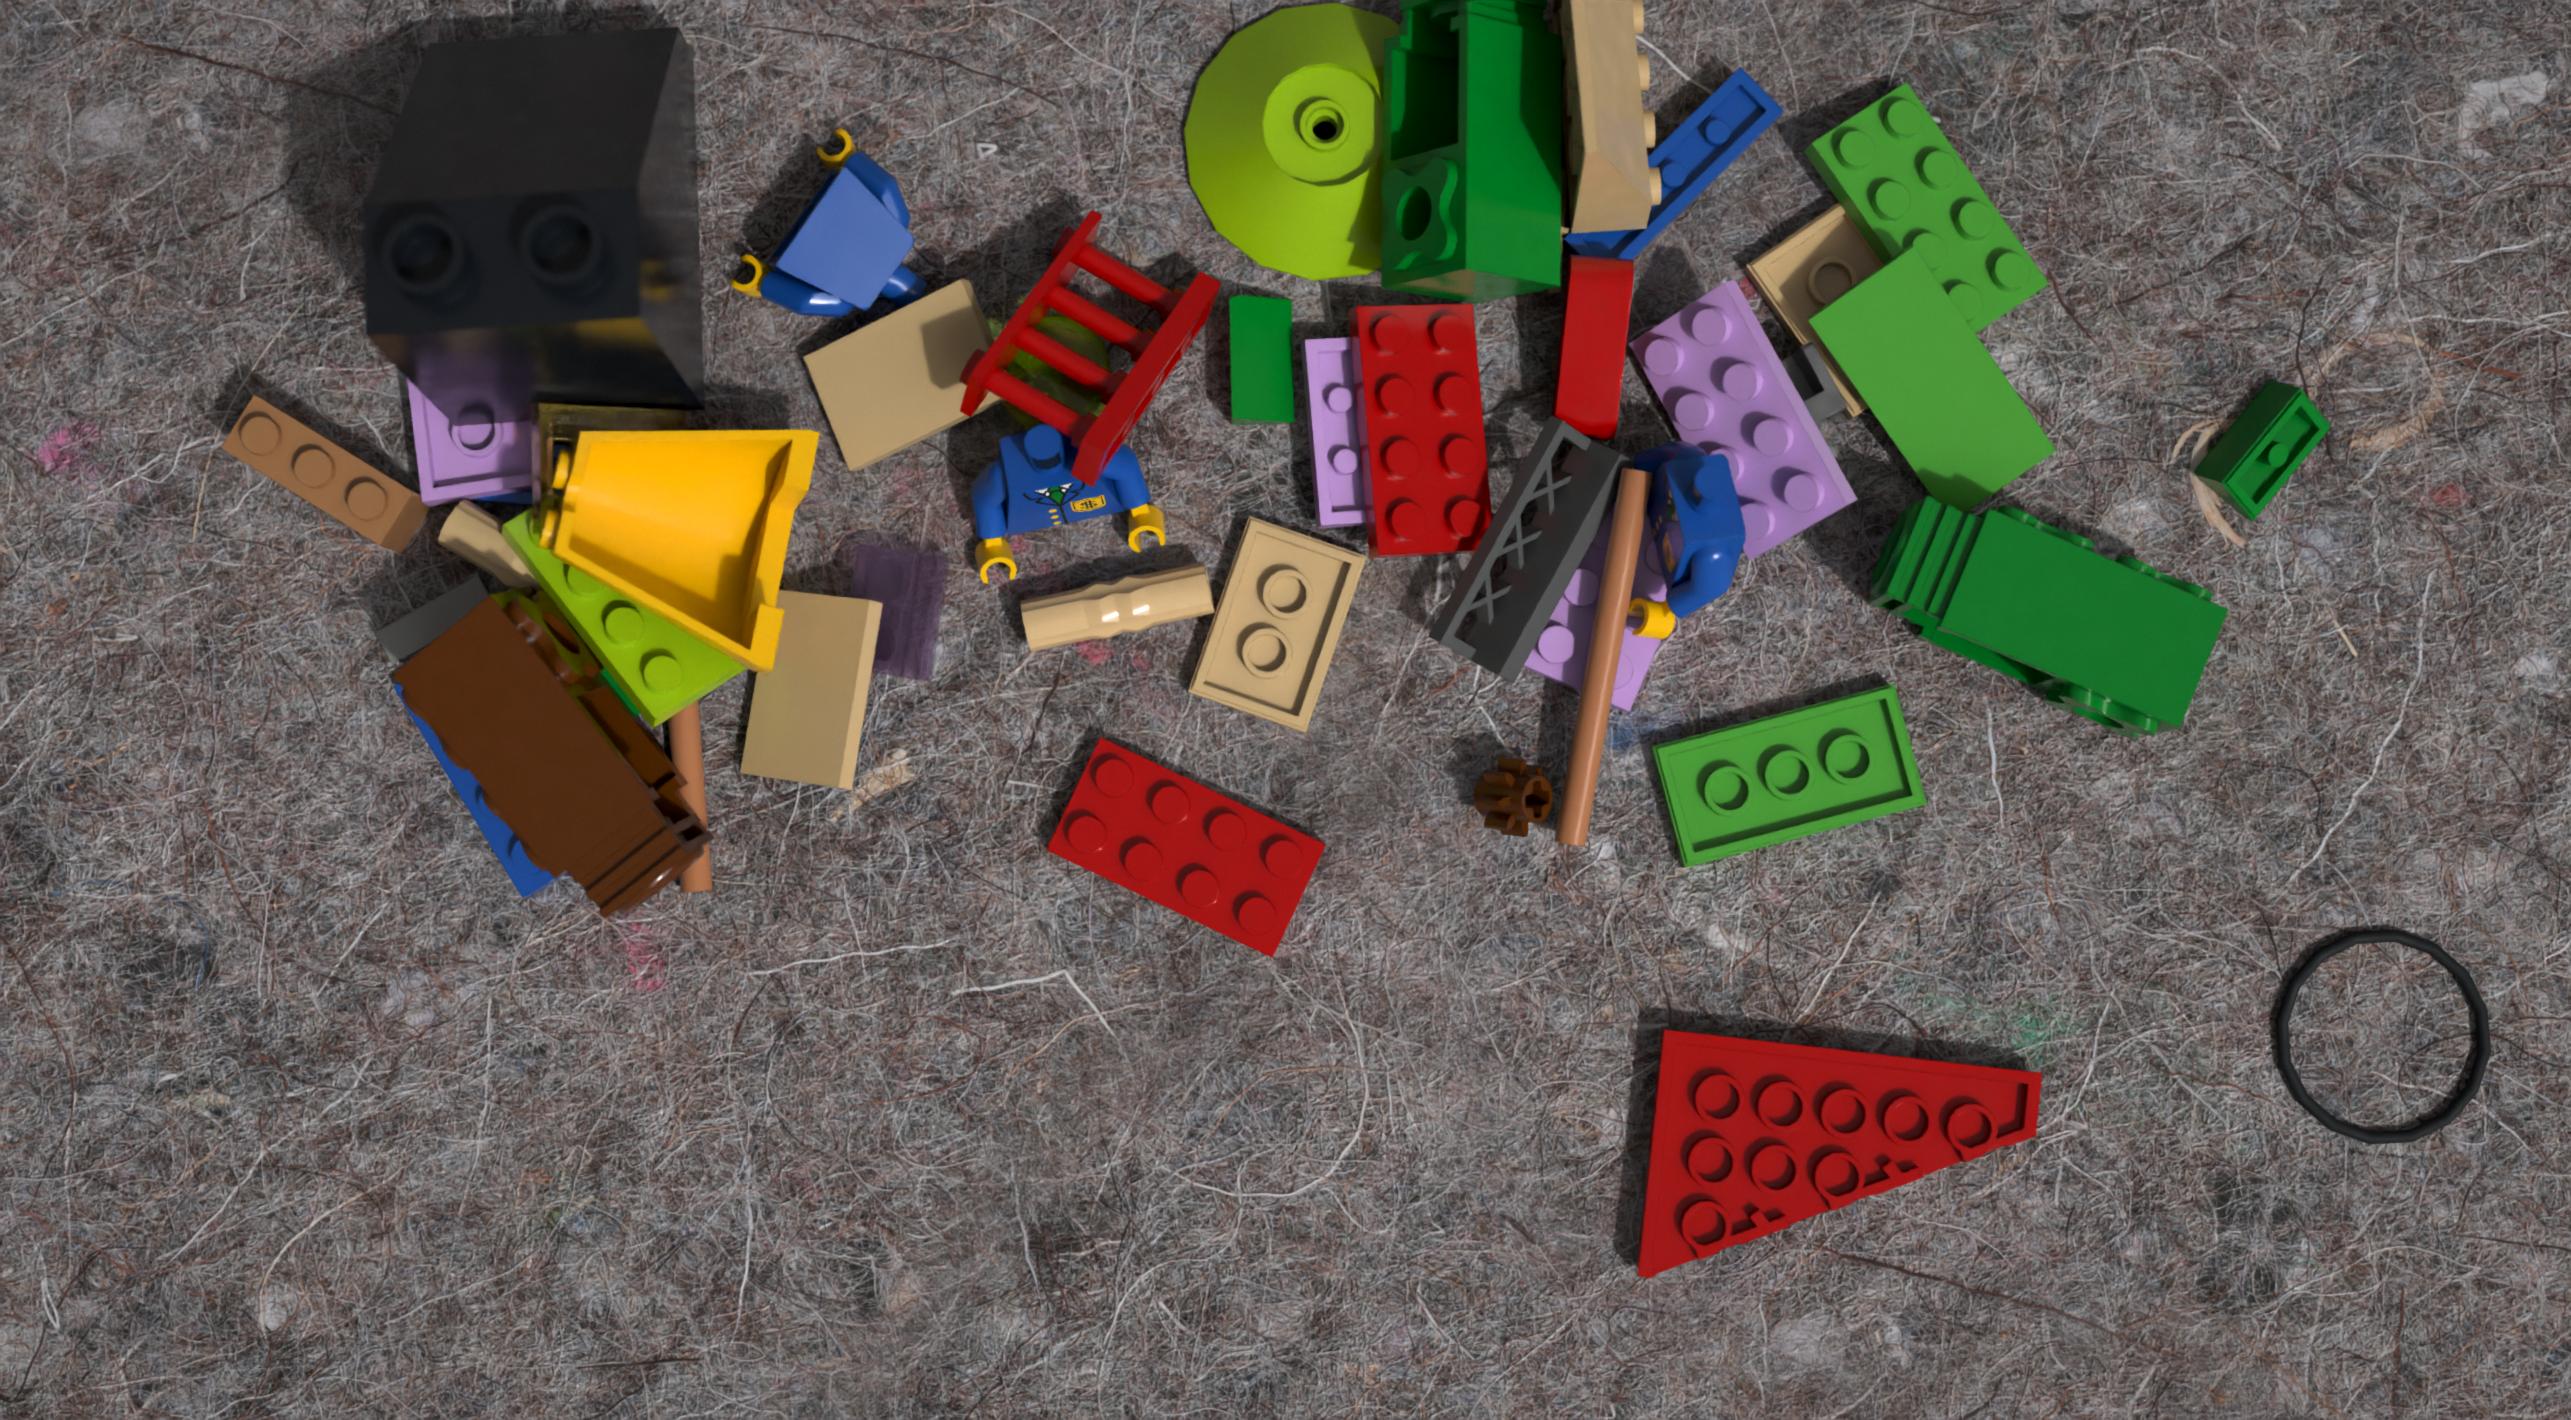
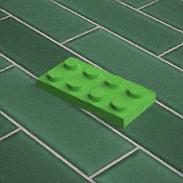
M1907 82L1816 139L1803 151L1881 263L1884 264L1913 244L1975 334L2049 284Z

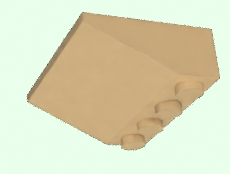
M1551 0L1553 34L1562 36L1561 126L1571 233L1646 229L1651 206L1661 204V176L1659 167L1648 166L1647 148L1655 147V117L1653 109L1643 110L1641 91L1649 90L1650 85L1649 58L1647 52L1637 53L1635 34H1643L1644 31L1643 0Z

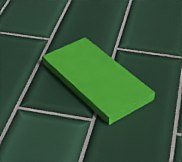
M1913 244L1807 317L1811 326L1931 496L1936 499L1935 501L1944 505L1949 504L1956 507V510L1965 513L2057 451Z
M1894 684L1650 747L1682 868L1927 805Z

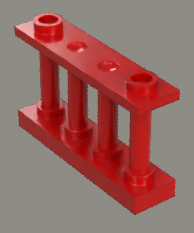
M1094 210L1090 211L1078 229L1068 226L1063 231L1051 255V258L1054 260L987 352L979 348L974 351L959 379V382L966 385L960 412L971 417L987 394L991 392L1072 438L1071 446L1079 451L1070 475L1091 487L1095 485L1207 322L1222 284L1200 271L1186 292L1178 287L1171 291L1095 248L1093 245L1103 215ZM1082 268L1161 313L1159 320L1164 323L1158 332L1150 328L1143 332L1067 289L1066 286L1077 271ZM1051 308L1132 354L1130 361L1135 363V365L1128 374L1120 369L1114 374L1037 330L1036 327ZM1021 349L1101 395V403L1106 406L1099 416L1091 412L1083 416L1005 370Z

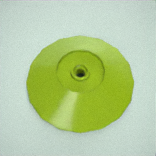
M1336 2L1282 8L1234 34L1199 77L1184 127L1190 186L1216 232L1259 266L1312 281L1367 275L1382 267L1380 251L1382 245L1381 185L1383 169L1384 39L1399 35V25L1389 17ZM1320 122H1329L1335 126L1337 131L1332 138L1322 140L1315 136L1313 128Z

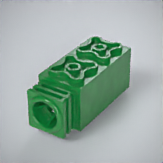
M1402 0L1399 2V11L1403 13V22L1399 23V35L1384 39L1381 288L1478 304L1560 286L1562 36L1547 32V21L1543 19V10L1547 9V0Z
M1926 495L1917 502L1909 503L1903 509L1884 544L1870 583L1871 594L1867 602L1868 605L1882 608L1891 615L1901 616L1907 619L1908 622L1920 626L1916 638L2046 692L2047 695L2044 702L2050 706L2090 720L2118 735L2137 740L2140 734L2155 736L2157 732L2180 728L2229 610L2210 602L2213 597L2212 592L2196 584L2163 574L2148 564L2131 557L2118 555L2116 560L2113 561L2092 552L2095 544L2089 539L2047 525L2028 513L2013 507L2000 505L1997 511L1989 508L1975 516L1958 511L1956 507L1949 504L1939 503L1935 501V498Z

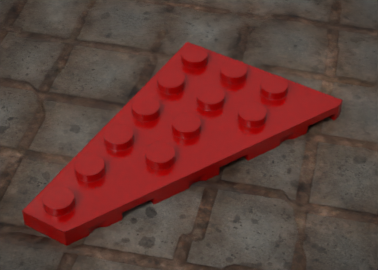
M1661 1028L1635 1274L1638 1277L1652 1278L1657 1273L1695 1259L1701 1260L1719 1253L1722 1249L1750 1242L1788 1228L1793 1223L1829 1210L1834 1211L1869 1195H1878L1923 1178L1924 1175L1959 1162H1967L1984 1156L1987 1152L1997 1148L2008 1147L2036 1136L2042 1073Z

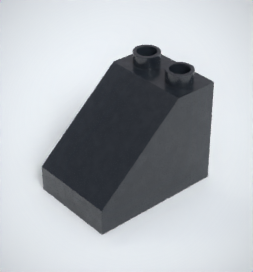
M679 27L430 43L428 45L364 203L365 336L455 426L536 421V417L613 413L616 416L705 410L694 56Z

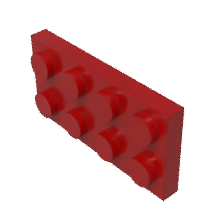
M1473 304L1356 306L1348 311L1370 559L1472 554L1477 549L1492 521Z
M1100 737L1046 850L1273 958L1326 844Z

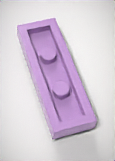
M1350 337L1307 339L1301 343L1316 528L1365 526L1367 522Z

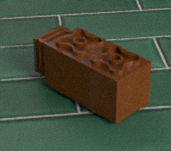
M532 585L491 594L393 673V676L403 687L401 696L409 709L433 730L447 757L460 769L469 770L484 790L481 792V795L487 807L515 833L526 856L537 868L545 872L549 871L555 879L568 872L576 883L579 882L584 888L588 899L596 903L604 919L617 911L628 913L651 898L692 866L704 854V846L715 837L709 830H705L700 823V818L696 813L693 814L686 806L687 802L678 792L688 782L601 674V671L604 669L603 664L588 645L574 632L553 599L542 590L536 591Z

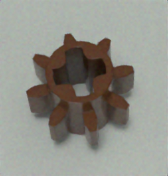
M1499 757L1498 771H1483L1475 786L1474 802L1477 811L1486 817L1484 821L1485 828L1499 829L1503 835L1527 837L1529 830L1528 822L1543 823L1551 810L1553 793L1548 780L1541 776L1543 770L1541 766L1529 765L1525 759Z

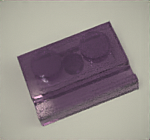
M858 544L850 598L867 599L883 603L871 673L931 682L951 561L948 557L930 556L916 552Z

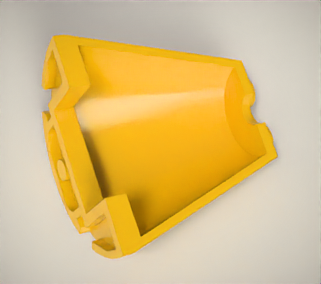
M808 429L581 431L573 452L560 450L551 487L563 491L558 512L547 509L538 547L551 550L552 556L746 668L767 675L774 667L785 611L784 609L776 608V602L794 511L809 490L820 433Z

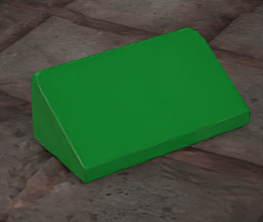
M1229 295L1232 424H1294L1292 300Z
M2274 380L2269 381L2200 462L2194 473L2207 487L2248 520L2254 521L2331 426L2301 388Z

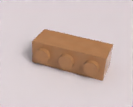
M255 394L220 447L379 546L402 554L431 506L429 507L422 502L421 493L283 408Z

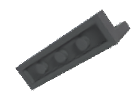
M1550 415L1428 637L1514 684L1617 497L1622 468L1633 469L1635 462L1618 451L1590 440L1563 420ZM1562 439H1564L1573 447L1561 469L1552 473L1551 459ZM1537 498L1538 510L1529 525L1521 528V513L1529 501ZM1506 553L1507 567L1500 579L1491 583L1490 570L1497 557ZM1476 608L1477 621L1466 641L1463 642L1454 635L1466 613Z

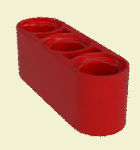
M1571 254L1566 276L1552 416L1563 420L1589 439L1614 441L1618 422L1628 334L1634 261Z

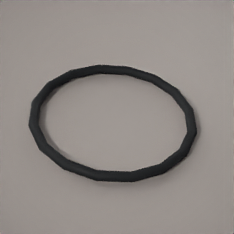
M2397 929L2352 932L2315 950L2288 981L2275 1020L2278 1064L2297 1102L2330 1131L2370 1145L2414 1142L2451 1124L2478 1093L2491 1054L2488 1009L2470 973L2438 944ZM2396 942L2430 954L2459 980L2475 1012L2478 1051L2466 1086L2442 1114L2409 1130L2371 1132L2336 1120L2307 1094L2291 1062L2288 1022L2300 987L2325 959L2356 944Z

